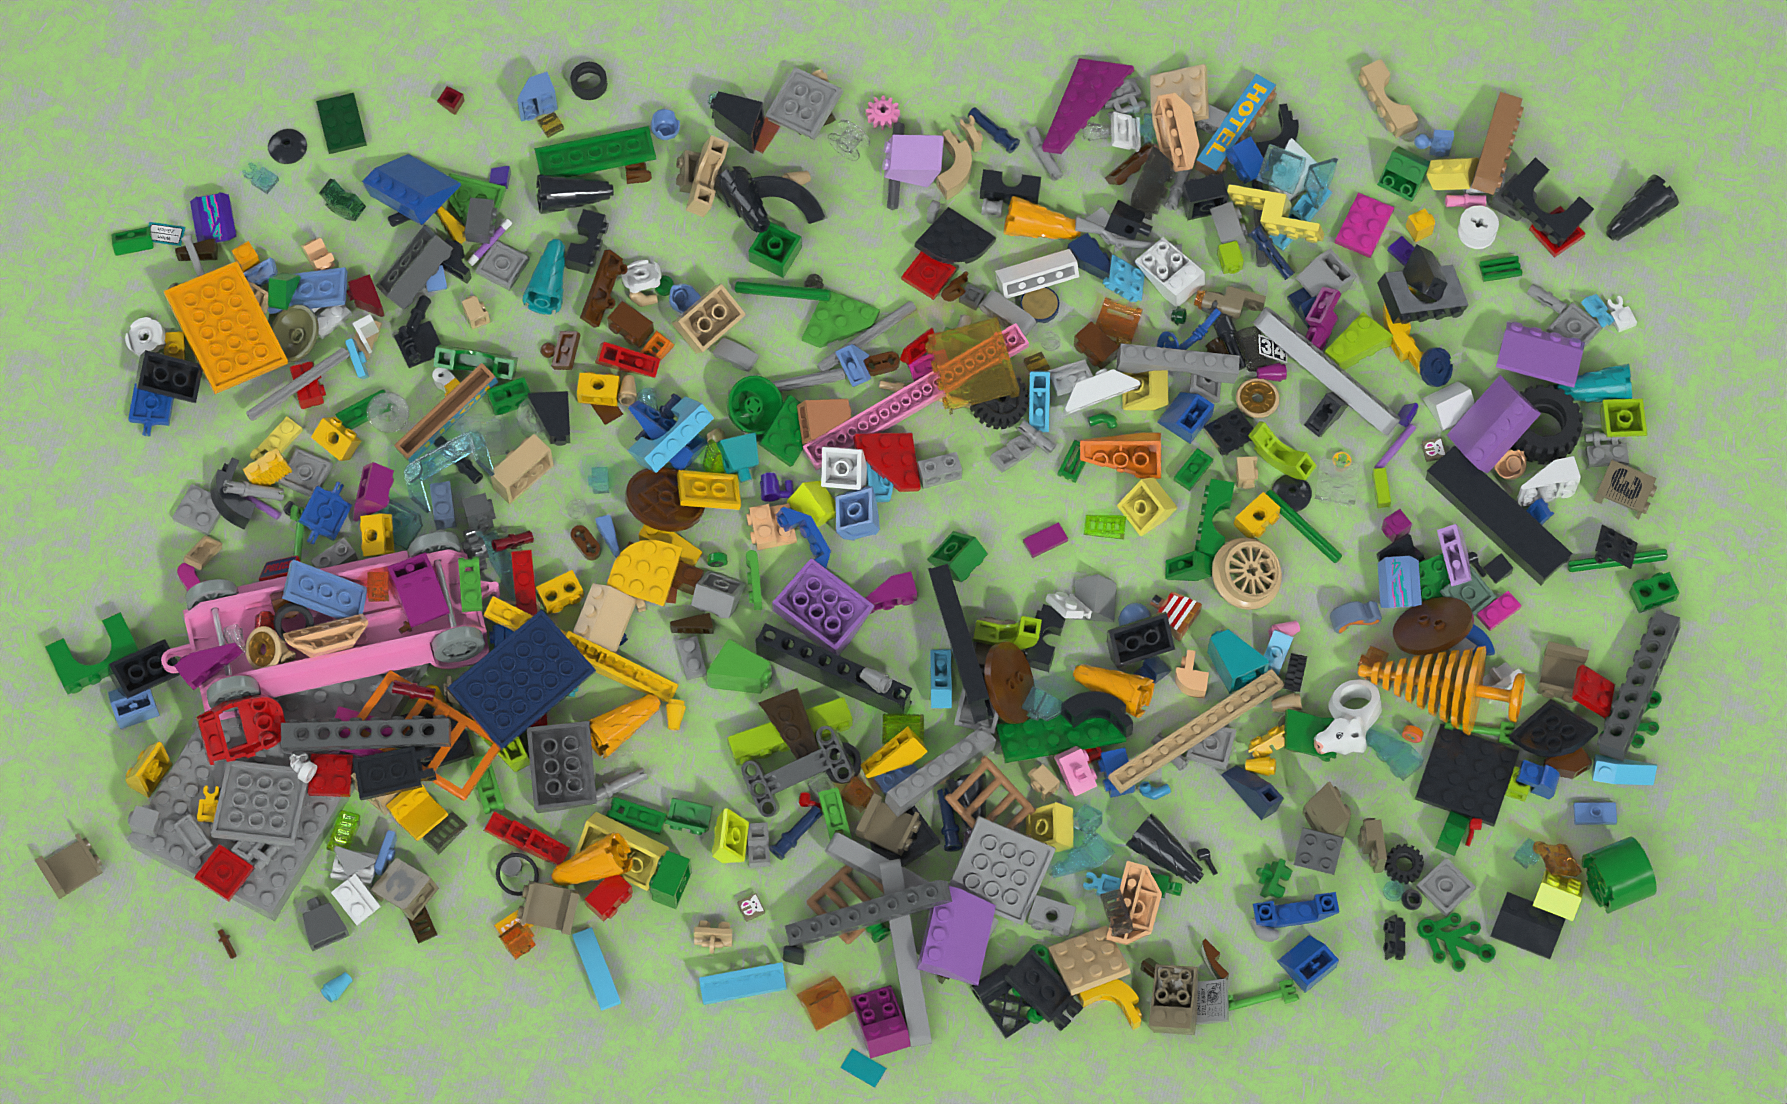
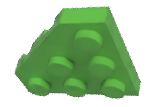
M449 173V177L461 183V186L448 200L464 226H466L470 198L494 200L495 207L498 208L499 212L506 192L505 186Z
M831 291L830 301H819L802 336V341L822 348L836 340L841 341L852 337L854 334L866 331L872 327L880 314V309Z

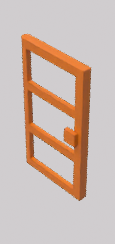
M389 670L356 718H362V721H365L391 683H394V680L412 683ZM433 697V702L419 698L405 720L418 716L428 703L436 708L433 713L434 716H449L458 722L451 732V747H441L428 767L422 765L423 770L433 768L436 771L466 727L493 743L462 789L437 773V780L432 781L459 799L466 801L500 749L475 721ZM410 727L404 729L403 735L406 734ZM365 729L361 732V736L364 738L371 735ZM381 748V749H379V750H381V751H383V752H388V751L397 750V749H396V748Z

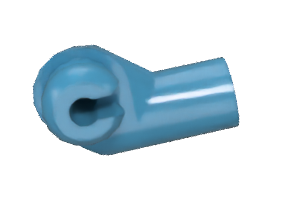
M1147 781L1140 784V793L1153 800L1171 793L1167 783L1158 788L1151 786Z

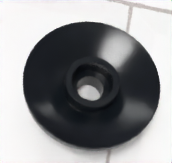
M283 129L271 137L268 143V151L276 162L292 164L303 158L307 151V142L299 131Z
M1284 475L1277 479L1272 487V490L1296 512L1303 510L1310 503L1312 490L1306 480ZM1293 488L1296 490V492L1292 493L1289 491V489Z

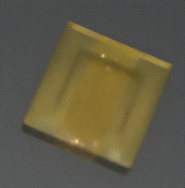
M555 112L537 120L538 125L547 138L564 130V126Z
M1042 351L1025 358L1023 361L1029 373L1030 371L1050 370V366Z

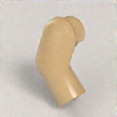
M641 291L638 293L629 292L631 301L640 307L658 303L656 293L646 296Z

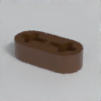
M890 351L869 356L863 362L870 376H877L897 370L900 366V357L896 352ZM889 358H891L892 361H894L893 365H890V363L888 362ZM869 363H872L875 369H871Z
M575 526L571 530L572 542L587 560L593 561L598 559L601 554L599 543L585 526ZM579 532L580 534H583L584 541L580 537H577L576 533ZM587 545L592 549L595 548V553L588 552Z

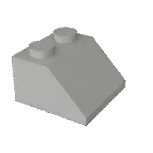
M708 570L696 584L691 606L703 612L714 613L719 618L729 619L736 610L746 583Z

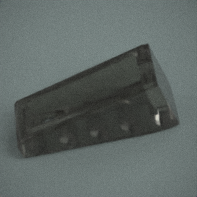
M452 811L422 838L424 843L439 855L468 825ZM452 819L459 825L457 828L450 823ZM446 825L453 830L451 833L444 828ZM442 831L447 837L443 838L439 832ZM436 836L441 842L437 843L433 838Z
M1117 889L1100 894L1112 935L1115 937L1132 932L1133 924L1121 890ZM1119 899V901L1107 903V901ZM1120 906H1121V908H1119V909L1110 911V909L1117 908V907H1120ZM1124 915L1122 917L1113 919V917Z

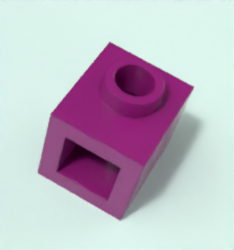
M1398 509L1383 520L1381 529L1384 535L1393 543L1405 534L1410 533L1412 523L1402 510Z

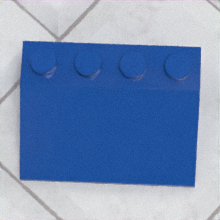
M410 154L374 168L362 181L371 197L420 225H423L461 186L460 182Z

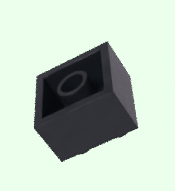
M1210 174L1205 178H1192L1184 182L1181 201L1187 221L1211 216L1210 209L1227 203L1228 192L1222 174Z

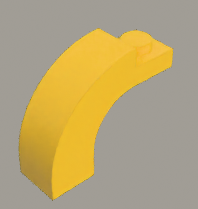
M1119 979L1076 994L1083 1008L1097 1001H1111L1122 1009L1132 1030L1141 1025L1142 1014L1138 1007H1134L1138 1005L1139 997L1130 986Z

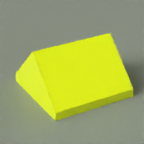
M821 481L804 482L787 500V504L789 503L792 510L810 515L817 527H820L836 517V501L828 490L821 486Z

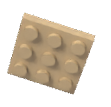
M1205 64L1150 75L1151 126L1154 130L1152 112L1158 95L1176 93L1191 107L1194 122L1209 119L1208 76Z
M1107 926L1048 947L1049 954L1071 996L1131 974L1130 968L1116 942L1106 940Z

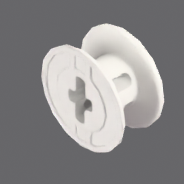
M1472 206L1461 215L1457 229L1458 237L1467 247L1473 249L1486 248L1495 240L1499 227L1498 217L1488 207Z

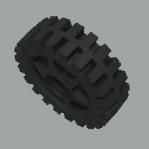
M1000 369L988 370L976 379L968 395L970 397L968 400V404L971 405L970 410L975 412L973 415L975 418H980L979 422L981 424L987 423L986 427L990 428L993 426V429L997 430L999 427H1001V430L1007 427L1010 428L1023 417L1028 408L1029 397L1027 396L1029 392L1025 390V383H1020L1022 380L1020 377L1014 378L1015 374L1013 372L1007 374L1008 370L1005 369L1000 372Z

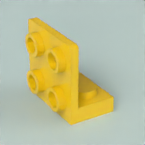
M423 784L422 788L401 792L386 805L394 820L416 841H419L448 816L447 811L428 794Z

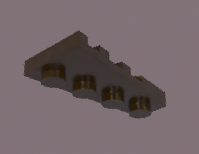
M798 688L758 702L797 760L820 750Z

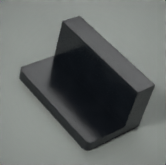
M1409 533L1376 554L1378 562L1385 557L1411 556L1419 562L1425 560L1424 554L1413 545L1412 537Z

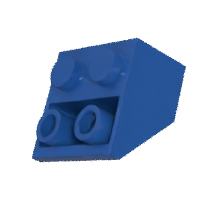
M1180 392L1157 423L1191 444L1212 417L1215 405L1199 394Z
M1308 935L1277 960V962L1306 993L1337 968L1339 959L1324 943Z

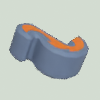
M1359 601L1348 602L1335 608L1330 613L1334 632L1338 634L1348 629L1350 625L1372 626L1379 623L1382 619L1378 604L1375 601H1369L1365 604Z

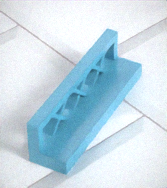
M782 962L699 978L703 1005L787 990Z

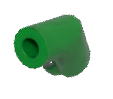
M1102 412L1088 417L1090 426L1100 423H1107L1109 429L1118 426L1117 418L1111 414Z

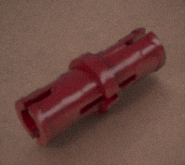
M530 530L519 534L511 533L507 537L492 540L491 545L495 553L510 548L513 550L517 549L518 546L533 543L534 537Z
M394 680L392 693L410 696V699L420 698L433 702L436 688L417 685L418 683L414 682L409 684Z

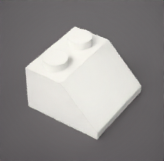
M822 447V487L861 490L867 485V463L862 449Z

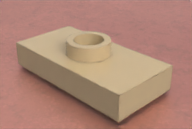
M205 535L184 556L183 562L202 570L222 549L223 543Z

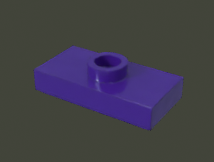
M1401 236L1388 247L1387 251L1405 267L1415 247Z

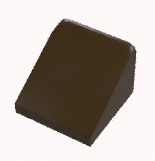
M1147 958L1142 961L1140 969L1154 979L1155 965L1159 963L1151 958Z

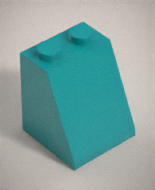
M1229 629L1223 632L1219 630L1211 635L1207 653L1229 694L1243 688L1267 672L1269 666L1268 659Z

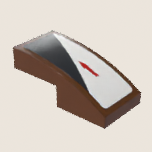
M1205 938L1202 941L1201 950L1209 970L1216 980H1228L1229 973L1217 962L1220 952Z

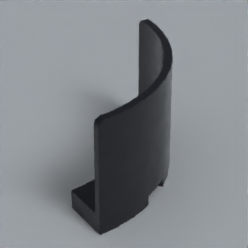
M778 176L751 178L758 189L757 192L761 199L778 197L792 202L804 213L809 224L828 219L818 199L802 185Z

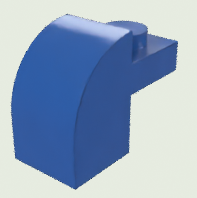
M1523 760L1516 781L1532 786L1531 793L1550 800L1555 795L1560 774L1551 766L1545 765L1543 767Z

